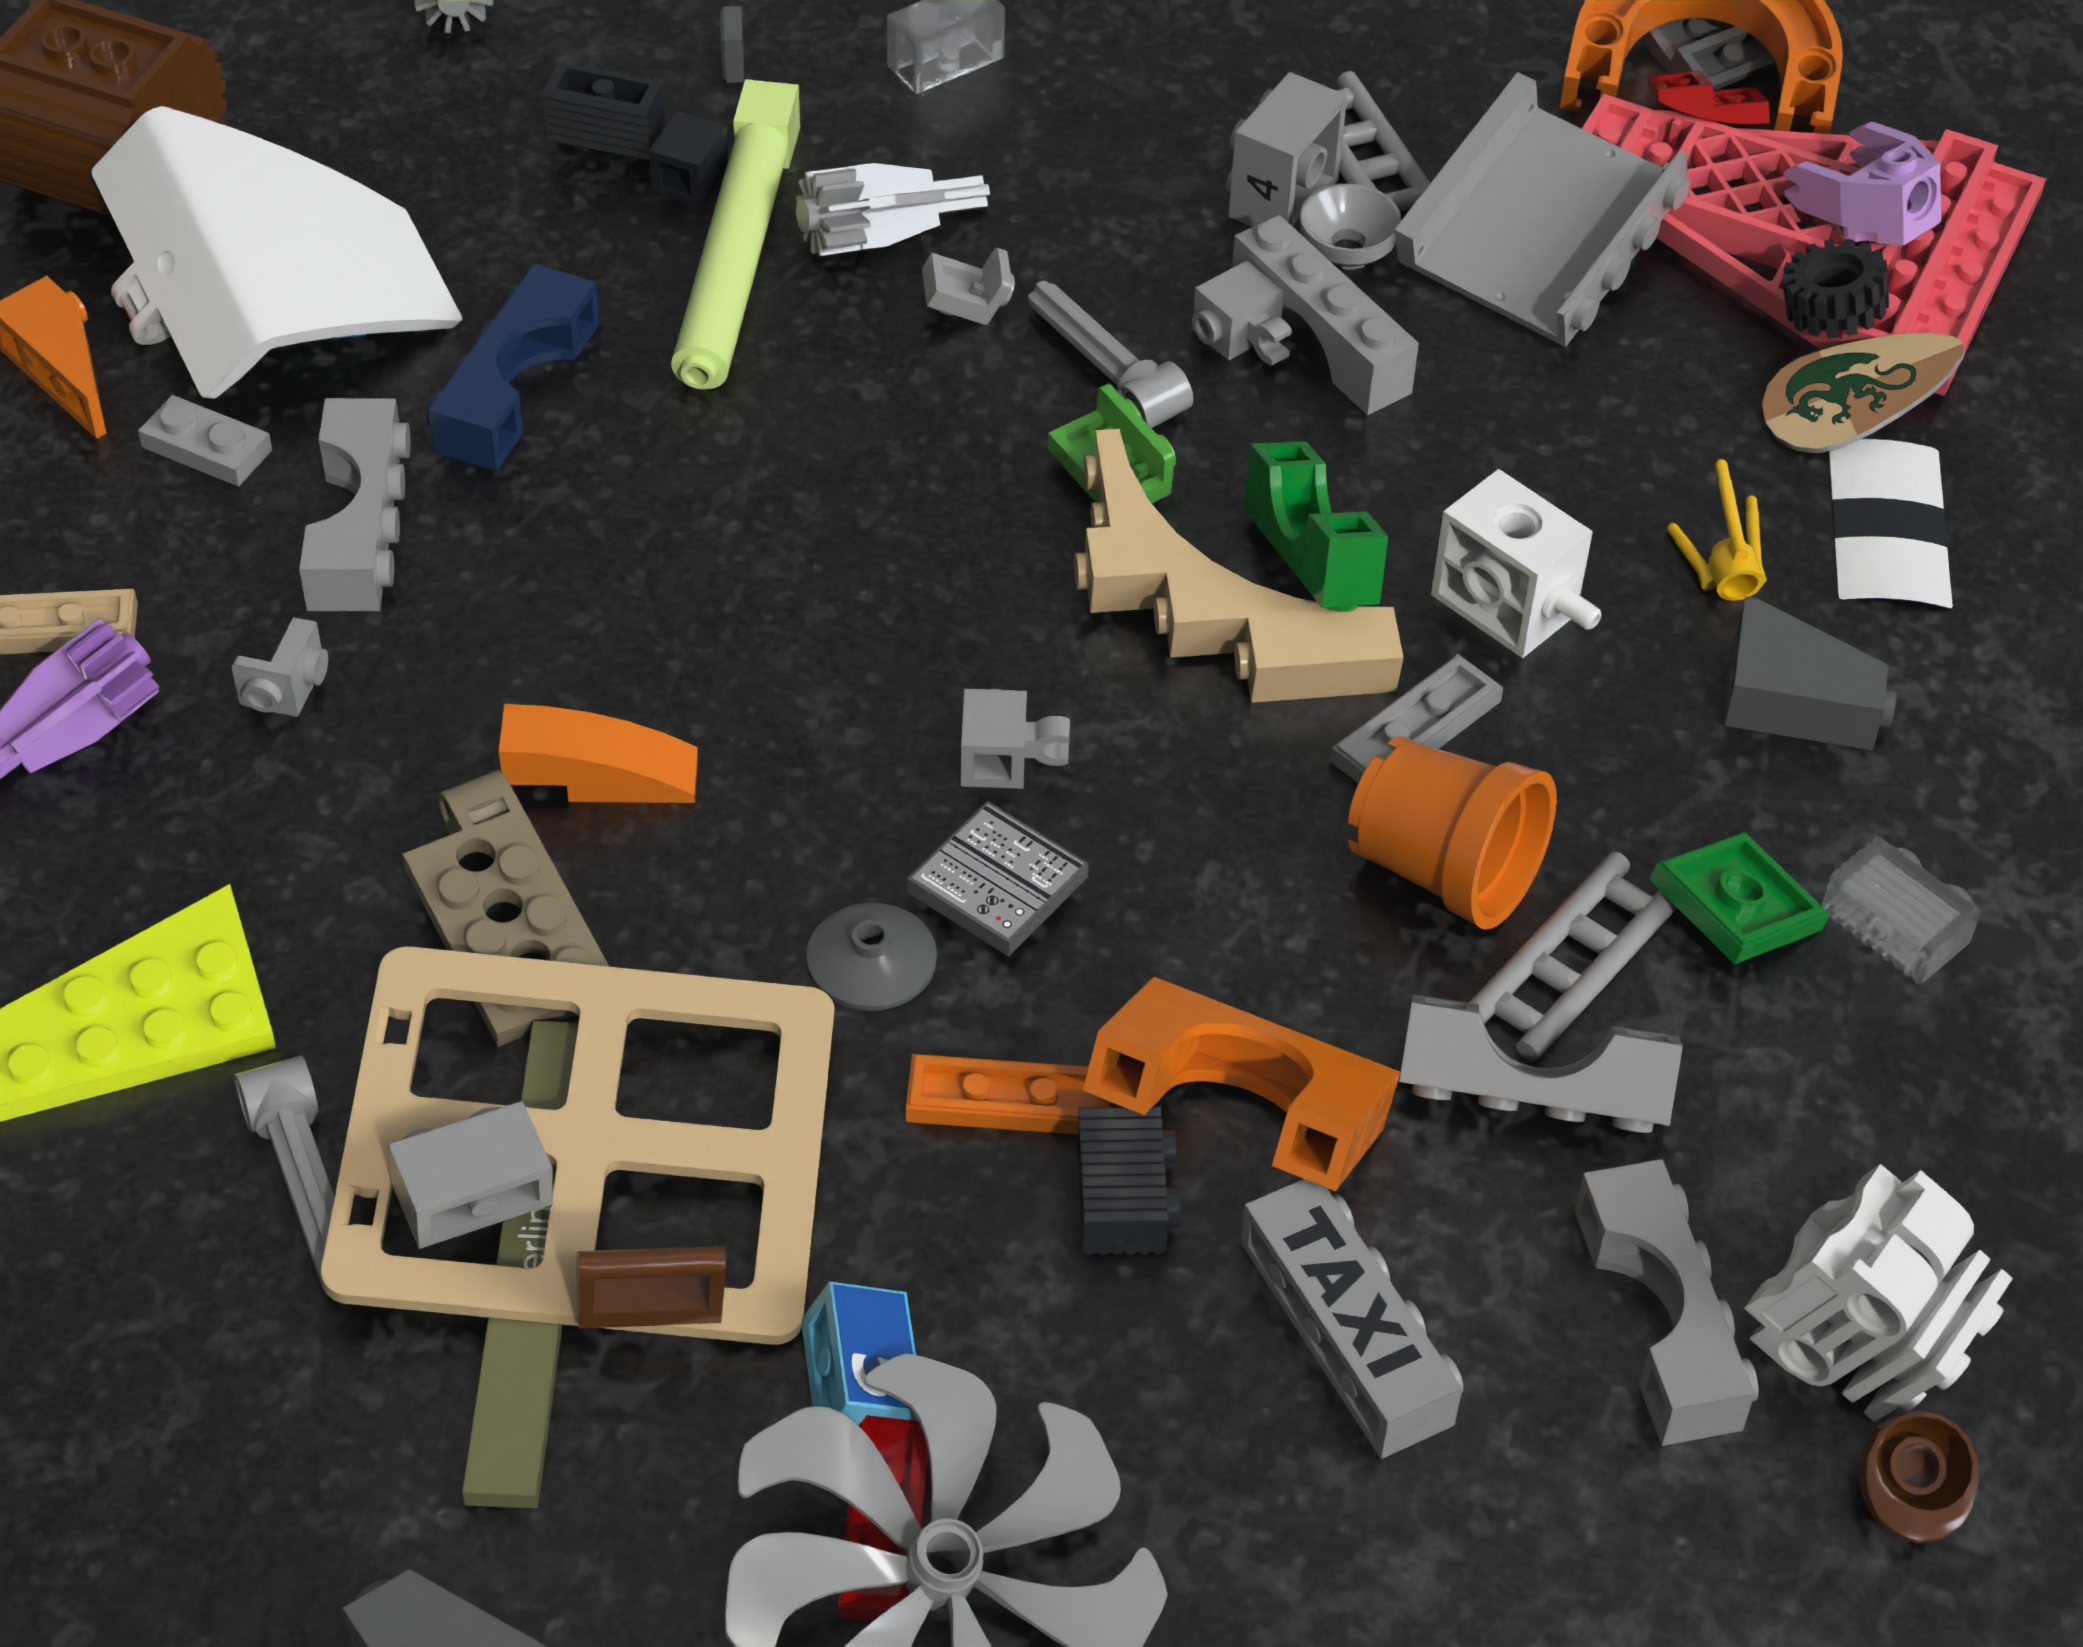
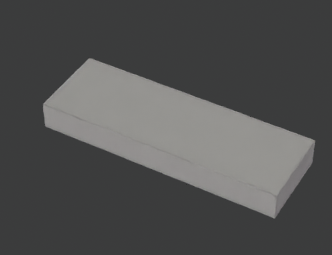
M1457 654L1333 746L1330 762L1359 784L1365 769L1375 755L1386 760L1396 749V747L1387 744L1390 740L1402 736L1439 749L1500 703L1503 687Z

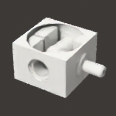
M1498 469L1443 511L1431 595L1518 656L1524 658L1570 620H1573L1586 630L1594 628L1600 621L1601 610L1580 596L1593 531Z

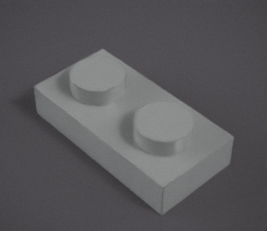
M174 395L138 430L142 448L238 487L272 451L269 433Z

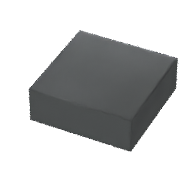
M723 7V11H720L723 79H726V83L744 82L742 7Z

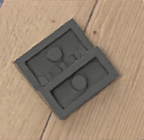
M1690 18L1671 21L1652 29L1640 38L1655 59L1671 74L1701 71L1713 84V91L1777 66L1771 53L1753 35L1738 26L1718 20Z

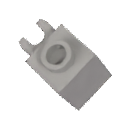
M1248 260L1195 288L1192 330L1202 342L1210 344L1228 361L1252 347L1255 348L1259 357L1269 365L1278 363L1290 354V351L1279 342L1292 333L1291 327L1281 318L1284 290Z
M964 689L961 786L1023 789L1025 758H1035L1039 762L1051 766L1068 764L1070 719L1062 716H1048L1037 722H1026L1027 691Z

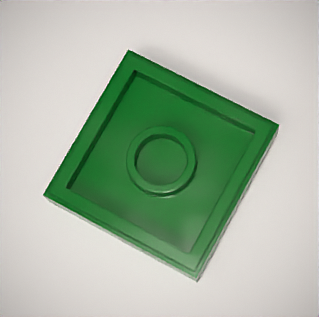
M1746 832L1661 861L1656 864L1649 878L1734 965L1822 931L1830 916Z

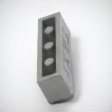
M1302 1179L1244 1205L1241 1245L1380 1459L1455 1426L1460 1397L1463 1392V1381L1460 1372L1448 1355H1439L1427 1337L1424 1320L1416 1305L1408 1299L1402 1300L1390 1282L1389 1270L1380 1252L1373 1246L1367 1248L1356 1232L1353 1216L1345 1200L1338 1194L1332 1195L1326 1187Z

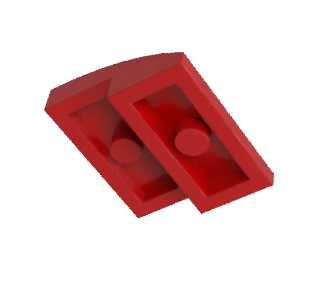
M1701 71L1647 76L1648 87L1657 100L1680 112L1724 123H1770L1769 101L1756 87L1713 91V84Z

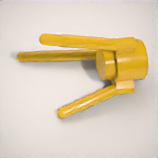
M1719 459L1716 461L1715 467L1730 538L1723 539L1714 545L1711 551L1712 555L1707 564L1676 523H1670L1667 530L1678 548L1697 572L1703 590L1708 591L1716 588L1719 597L1725 600H1743L1745 596L1751 597L1757 593L1767 581L1761 560L1757 499L1755 496L1750 495L1745 501L1746 544L1728 465L1724 459Z

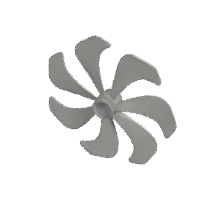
M905 1353L877 1366L864 1379V1384L867 1387L884 1392L911 1408L920 1423L928 1448L932 1489L931 1523L923 1529L916 1520L900 1486L878 1449L866 1433L844 1413L828 1407L814 1406L803 1408L761 1431L745 1443L739 1462L737 1479L738 1493L741 1497H750L762 1489L791 1480L813 1484L833 1493L853 1506L898 1547L905 1551L906 1555L894 1554L854 1542L807 1533H771L753 1538L737 1551L728 1573L724 1617L725 1636L733 1647H775L784 1621L796 1610L815 1600L836 1593L905 1584L911 1594L884 1612L844 1647H911L929 1610L942 1611L949 1609L951 1647H992L966 1600L973 1586L1064 1647H1142L1163 1610L1168 1596L1165 1581L1151 1552L1143 1547L1136 1552L1132 1561L1112 1581L1095 1586H1049L981 1571L984 1553L1023 1545L1085 1528L1103 1520L1113 1511L1121 1492L1118 1472L1091 1419L1077 1411L1048 1402H1042L1038 1405L1037 1413L1044 1426L1049 1451L1045 1466L1035 1482L1016 1502L977 1532L969 1525L957 1519L973 1489L986 1458L995 1429L997 1407L987 1385L968 1371L923 1356ZM937 1555L948 1559L956 1567L958 1573L944 1574L937 1571L929 1563L927 1557Z

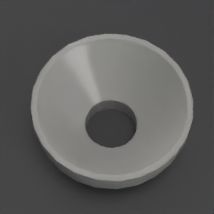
M1336 184L1324 187L1306 199L1300 212L1301 235L1332 264L1339 265L1342 269L1346 270L1362 268L1364 265L1377 261L1388 254L1396 244L1394 229L1401 222L1400 211L1392 199L1377 189L1359 184ZM1339 240H1353L1363 247L1349 249L1336 247L1333 244Z

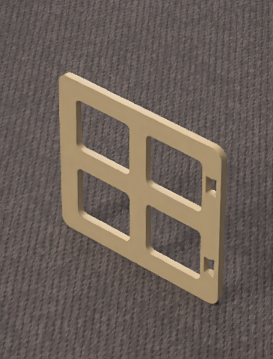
M408 946L390 951L383 957L379 967L321 1266V1280L324 1291L331 1299L344 1304L578 1326L577 1252L595 1251L605 1179L610 1172L627 1170L749 1182L759 1185L764 1193L754 1281L749 1287L744 1289L724 1287L722 1322L608 1327L605 1329L772 1345L791 1341L800 1332L804 1315L835 1010L832 999L824 991L806 986ZM435 998L565 1010L574 1012L579 1016L566 1104L557 1110L526 1107L551 1165L556 1169L553 1205H551L543 1260L534 1268L393 1256L386 1254L381 1249L393 1188L390 1178L388 1144L400 1141L409 1133L419 1129H437L468 1119L472 1114L483 1108L492 1106L502 1108L508 1106L419 1097L410 1091L425 1008L428 1002ZM388 1016L395 1019L411 1020L406 1045L383 1044ZM645 1018L765 1030L776 1033L781 1043L771 1124L763 1130H751L630 1118L618 1114L616 1102L628 1024L634 1019ZM354 1195L377 1198L373 1226L349 1225Z

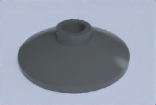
M861 903L832 913L816 927L807 946V968L815 986L828 994L832 1001L856 1010H885L907 1003L927 987L936 969L937 949L932 933L917 916L889 904Z

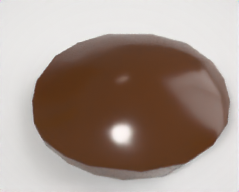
M1915 1411L1890 1417L1873 1430L1861 1452L1859 1485L1863 1500L1873 1518L1893 1535L1917 1544L1941 1541L1962 1525L1973 1506L1978 1485V1457L1971 1440L1956 1423L1939 1414Z

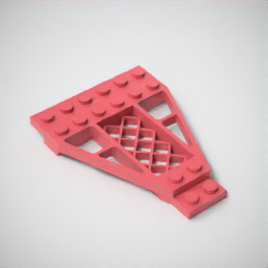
M1606 94L1602 95L1582 128L1662 168L1666 162L1670 164L1680 150L1687 153V179L1691 181L1688 195L1678 209H1670L1662 219L1656 238L1820 350L1895 334L1936 333L1960 339L1963 343L1964 352H1966L2041 197L2046 181L2045 178L1995 163L1994 159L1998 149L1996 144L1948 129L1945 130L1940 141L1919 140L1940 162L1941 223L1906 245L1877 244L1868 241L1872 252L1878 249L1883 254V260L1887 262L1890 303L1889 308H1886V315L1882 320L1874 318L1875 326L1868 330L1861 325L1857 326L1858 334L1848 336L1846 330L1838 331V338H1827V331L1822 330L1819 336L1815 337L1808 334V327L1802 331L1796 329L1794 321L1789 322L1786 316L1782 274H1784L1783 268L1786 262L1792 263L1791 256L1797 251L1806 255V246L1813 243L1821 249L1825 248L1824 240L1834 239L1835 246H1842L1844 242L1843 226L1801 212L1792 203L1783 205L1779 198L1785 197V190L1797 185L1784 177V171L1796 164L1809 161L1850 176L1861 169L1851 165V163H1857L1850 157V151L1858 146H1863V144L1853 140L1849 135L1733 128L1680 111L1653 110ZM1743 178L1747 185L1731 188L1726 181ZM1708 185L1712 192L1695 196L1691 189ZM1760 202L1764 209L1748 213L1744 205ZM1812 219L1816 224V227L1800 230L1796 222ZM1728 253L1775 268L1778 271L1774 279L1768 281ZM1957 369L1934 393L1945 396Z

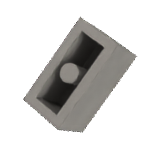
M523 1101L502 1108L496 1106L483 1108L472 1114L468 1119L437 1129H419L409 1133L400 1141L388 1144L391 1183L419 1249L553 1205L552 1166Z

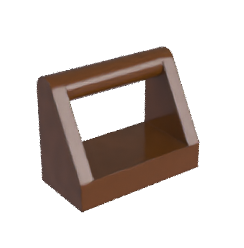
M725 1246L577 1252L578 1329L722 1322L726 1273Z

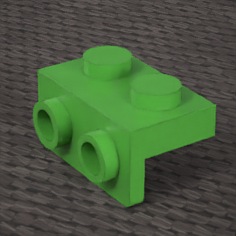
M1109 383L1098 388L1096 411L1048 433V450L1096 503H1098L1096 490L1087 491L1084 480V455L1094 454L1096 430L1120 429L1129 465L1151 504L1170 495L1172 492L1173 468L1176 464V456L1170 442L1163 435H1157L1141 418L1136 405L1131 400L1124 399Z

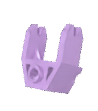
M1875 122L1858 126L1849 132L1850 138L1863 144V146H1858L1850 151V157L1862 168L1852 175L1848 176L1809 161L1796 164L1784 171V177L1797 184L1785 190V197L1799 211L1843 226L1844 239H1852L1854 242L1872 241L1877 244L1906 245L1941 223L1940 162L1915 136Z

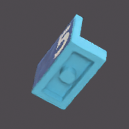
M829 1282L803 1316L802 1323L812 1407H828L846 1414L857 1425L862 1422L866 1415L918 1421L911 1408L890 1395L871 1389L864 1384L866 1375L884 1362L905 1353L916 1355L907 1293Z

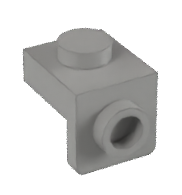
M997 247L993 250L982 269L935 253H931L922 267L927 307L937 309L946 315H956L984 325L989 323L999 306H1005L1009 302L1014 290L1015 278L1010 272L1008 252Z
M293 617L271 662L244 656L236 657L232 665V672L238 700L241 705L261 712H276L299 716L313 686H319L323 682L328 668V652L321 647L317 622Z

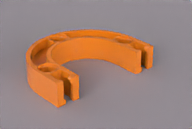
M1585 0L1579 12L1574 30L1559 110L1573 113L1580 111L1582 100L1577 99L1580 79L1597 82L1596 89L1601 90L1600 98L1603 94L1617 97L1625 58L1632 46L1643 35L1671 21L1704 18L1726 22L1742 28L1758 39L1771 53L1777 64L1781 80L1774 131L1790 132L1793 115L1796 114L1802 117H1811L1810 125L1815 126L1813 133L1829 134L1842 69L1843 52L1839 28L1824 0Z

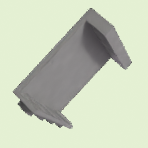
M1517 72L1394 229L1398 262L1566 347L1579 329L1585 331L1590 327L1597 315L1599 303L1609 289L1615 291L1621 286L1628 274L1630 262L1640 249L1647 250L1652 245L1659 232L1661 221L1670 209H1678L1686 199L1689 192L1688 188L1691 184V181L1687 179V153L1680 150L1670 164L1666 162L1663 168L1538 108L1536 81Z

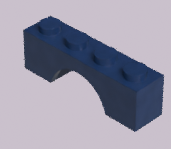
M534 264L522 282L516 283L511 288L507 302L495 319L487 321L482 330L481 338L468 356L464 355L460 358L453 377L443 391L434 394L429 402L426 421L431 426L434 452L498 471L524 434L519 391L513 388L509 382L521 371L533 365L553 360H575L600 325L595 281Z

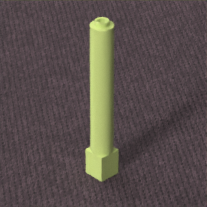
M745 79L733 120L734 142L671 362L675 376L690 387L713 389L723 384L727 379L783 168L789 169L800 129L799 85Z

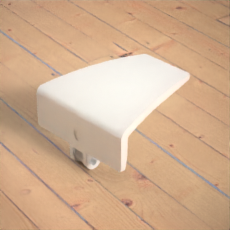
M161 106L151 109L139 117L92 169L94 181L134 259L133 264L112 286L111 294L117 305L126 309L131 319L129 330L136 343L151 345L162 342L172 336L203 398H217L240 380L273 348L301 342L361 334L454 328L462 320V316L406 209L361 183L287 148L243 131Z

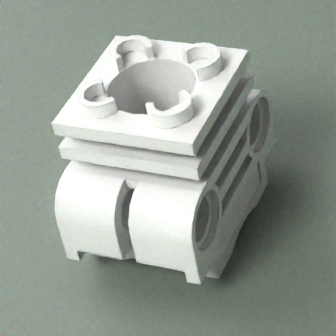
M1880 1164L1861 1178L1856 1185L1853 1195L1837 1201H1828L1814 1211L1795 1236L1793 1250L1785 1267L1779 1274L1763 1282L1744 1308L1762 1324L1753 1332L1749 1339L1783 1369L1810 1385L1826 1386L1832 1384L1860 1366L1842 1394L1853 1403L1881 1386L1863 1412L1875 1422L1898 1407H1901L1905 1412L1912 1410L1927 1395L1925 1393L1926 1390L1935 1385L1941 1390H1945L1963 1374L1971 1360L1964 1351L1977 1332L1984 1336L1999 1320L2004 1309L1997 1302L2013 1278L2001 1269L1973 1287L1991 1260L1981 1250H1978L1951 1268L1974 1234V1224L1968 1212L1921 1170L1902 1183Z

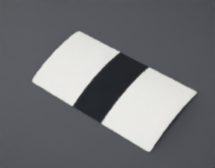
M1859 439L1845 447L1829 451L1839 599H1899L1952 608L1938 450L1909 442Z

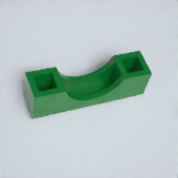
M1307 441L1250 443L1244 510L1319 605L1332 611L1349 612L1355 610L1358 605L1380 604L1388 535L1367 511L1332 513L1327 491L1326 463Z

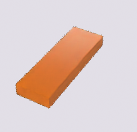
M912 1054L906 1102V1122L1077 1135L1079 1107H1110V1102L1082 1091L1088 1071L1087 1066Z

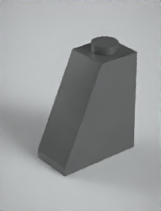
M1745 596L1735 636L1724 726L1872 751L1879 727H1891L1897 692L1886 690L1888 664L1758 598Z
M411 1569L406 1570L391 1580L383 1579L368 1585L356 1596L353 1602L342 1608L353 1647H547Z

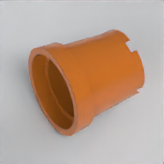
M1398 736L1393 738L1387 744L1396 747V749L1386 760L1376 755L1365 769L1353 796L1348 824L1358 828V842L1348 840L1351 852L1443 899L1444 905L1450 912L1479 928L1487 930L1498 926L1515 910L1525 896L1546 853L1553 830L1557 804L1556 787L1553 778L1547 772L1513 762H1505L1499 766H1494L1429 747L1406 737Z

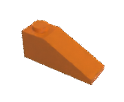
M45 276L0 300V351L98 439L107 433L84 323L88 320V315L84 305L72 291L64 292L48 276Z

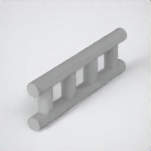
M1347 71L1338 78L1337 85L1340 89L1336 91L1347 95L1346 110L1353 108L1362 122L1344 126L1339 172L1347 184L1365 185L1374 189L1377 188L1372 180L1399 174L1407 188L1386 193V195L1395 202L1400 213L1409 211L1431 182L1356 74L1352 71ZM1376 141L1385 154L1358 161L1349 147Z
M1611 852L1469 1002L1479 1004L1484 1024L1495 1014L1525 1033L1516 1044V1049L1521 1057L1529 1062H1536L1677 909L1660 890L1654 896H1651L1623 879L1622 877L1630 869V863L1619 852ZM1603 897L1635 915L1618 935L1586 917ZM1568 935L1599 954L1581 975L1550 956ZM1531 974L1562 993L1544 1015L1512 995Z

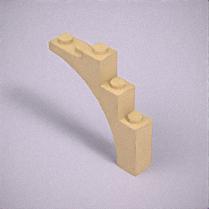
M1120 429L1095 431L1094 454L1084 455V480L1087 491L1096 490L1098 503H1091L1092 528H1086L1084 553H1075L1076 587L1077 590L1087 589L1090 613L1154 608L1156 633L1167 634L1170 658L1234 653L1237 678L1247 679L1251 703L1396 692L1404 657L1394 607H1357L1349 612L1332 611L1321 607L1316 601L1295 598L1252 583L1211 561L1177 534L1148 500L1129 465Z

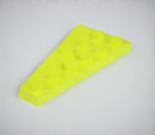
M230 884L0 1008V1122L276 1048Z

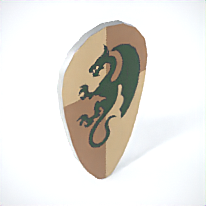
M1902 333L1837 345L1802 356L1781 368L1767 385L1762 401L1766 427L1778 442L1795 451L1822 453L1845 447L1889 424L1936 392L1952 376L1963 361L1965 355L1963 343L1960 339L1949 335Z

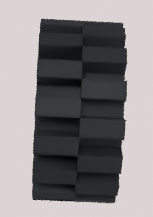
M1834 239L1824 240L1825 248L1819 249L1813 243L1806 246V255L1797 251L1791 256L1792 263L1786 262L1783 268L1784 274H1782L1786 316L1789 322L1794 321V327L1799 331L1808 327V334L1818 337L1821 331L1825 330L1827 331V338H1838V331L1846 330L1847 335L1852 336L1858 334L1857 326L1861 325L1868 330L1875 326L1874 318L1882 320L1886 315V308H1889L1890 303L1887 262L1883 260V254L1878 249L1872 252L1870 244L1863 242L1855 248V243L1852 239H1844L1842 246H1835Z

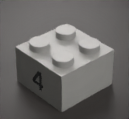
M1291 72L1284 77L1274 90L1268 89L1263 94L1255 111L1247 119L1239 120L1230 137L1229 147L1234 151L1233 166L1226 183V191L1230 193L1228 217L1254 227L1280 215L1294 229L1300 225V212L1306 199L1314 192L1334 185L1338 181L1347 103L1346 94Z

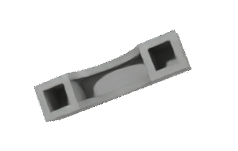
M1278 215L1235 235L1232 268L1248 260L1284 290L1282 309L1285 307L1291 308L1310 325L1327 357L1332 383L1366 415L1374 413L1412 394L1419 343L1284 218Z
M325 398L319 444L326 482L343 487L356 496L348 506L334 516L306 525L299 567L307 611H380L383 587H392L394 582V556L392 550H388L389 543H398L400 517L398 507H394V500H404L405 470L403 464H399L400 458H409L410 426L409 423H399L396 399Z
M1413 994L1399 1082L1412 1084L1411 1093L1425 1098L1450 1100L1452 1091L1479 1095L1478 1104L1488 1108L1516 1111L1520 1101L1545 1105V1115L1556 1119L1583 1122L1585 1121L1586 1112L1613 1116L1612 1126L1634 1132L1650 1133L1653 1130L1654 1123L1670 1126L1683 1045L1679 1036L1611 1026L1602 1042L1583 1059L1557 1068L1533 1067L1511 1058L1495 1044L1484 1025L1479 1004Z
M1663 1159L1583 1173L1574 1212L1595 1268L1619 1272L1643 1283L1662 1301L1672 1321L1673 1331L1649 1348L1639 1384L1661 1446L1743 1431L1752 1401H1756L1758 1398V1380L1751 1361L1747 1358L1741 1359L1734 1342L1735 1326L1730 1306L1725 1299L1718 1300L1710 1281L1712 1273L1711 1262L1707 1248L1702 1241L1694 1240L1689 1228V1209L1683 1188L1679 1184L1672 1185Z

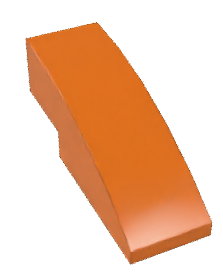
M504 704L499 758L501 771L510 785L567 786L569 802L695 803L698 747L657 730L595 713L549 706Z

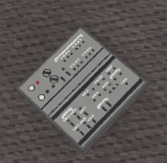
M987 801L907 878V893L1009 957L1088 878L1089 863Z

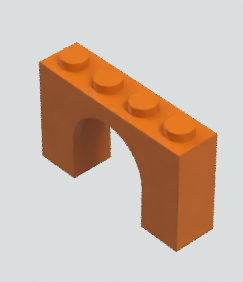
M1153 977L1098 1031L1082 1091L1146 1115L1170 1088L1186 1082H1218L1249 1090L1275 1103L1287 1113L1272 1166L1337 1191L1383 1131L1401 1072Z

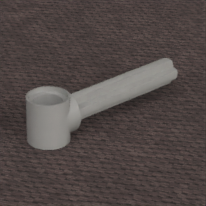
M1044 280L1035 284L1034 291L1028 295L1029 306L1118 386L1117 392L1124 399H1129L1136 405L1141 418L1150 428L1174 417L1193 405V392L1190 383L1183 371L1175 363L1166 361L1158 365L1148 359L1139 361L1055 284H1049Z
M300 1055L236 1073L234 1078L240 1105L249 1131L251 1133L257 1132L262 1138L271 1140L322 1286L321 1266L335 1195L310 1128L316 1114H318V1103L304 1057Z

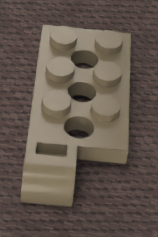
M498 769L439 792V808L450 835L405 852L402 855L404 869L446 949L449 951L509 957L536 953L542 955L548 961L609 967L502 771ZM473 852L485 853L494 860L489 868L479 872L464 869L460 866L459 861L465 855ZM500 902L512 903L522 911L516 919L504 923L493 921L485 914L492 905ZM474 1001L497 1047L531 1034L533 1021L560 1022L577 1015L574 1012Z

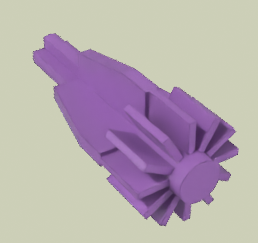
M98 618L31 670L0 708V780L20 764L28 773H32L97 742L159 692V685L151 678L153 674L145 667L151 662V659L129 633L123 636L121 634L116 635L108 622L103 623Z

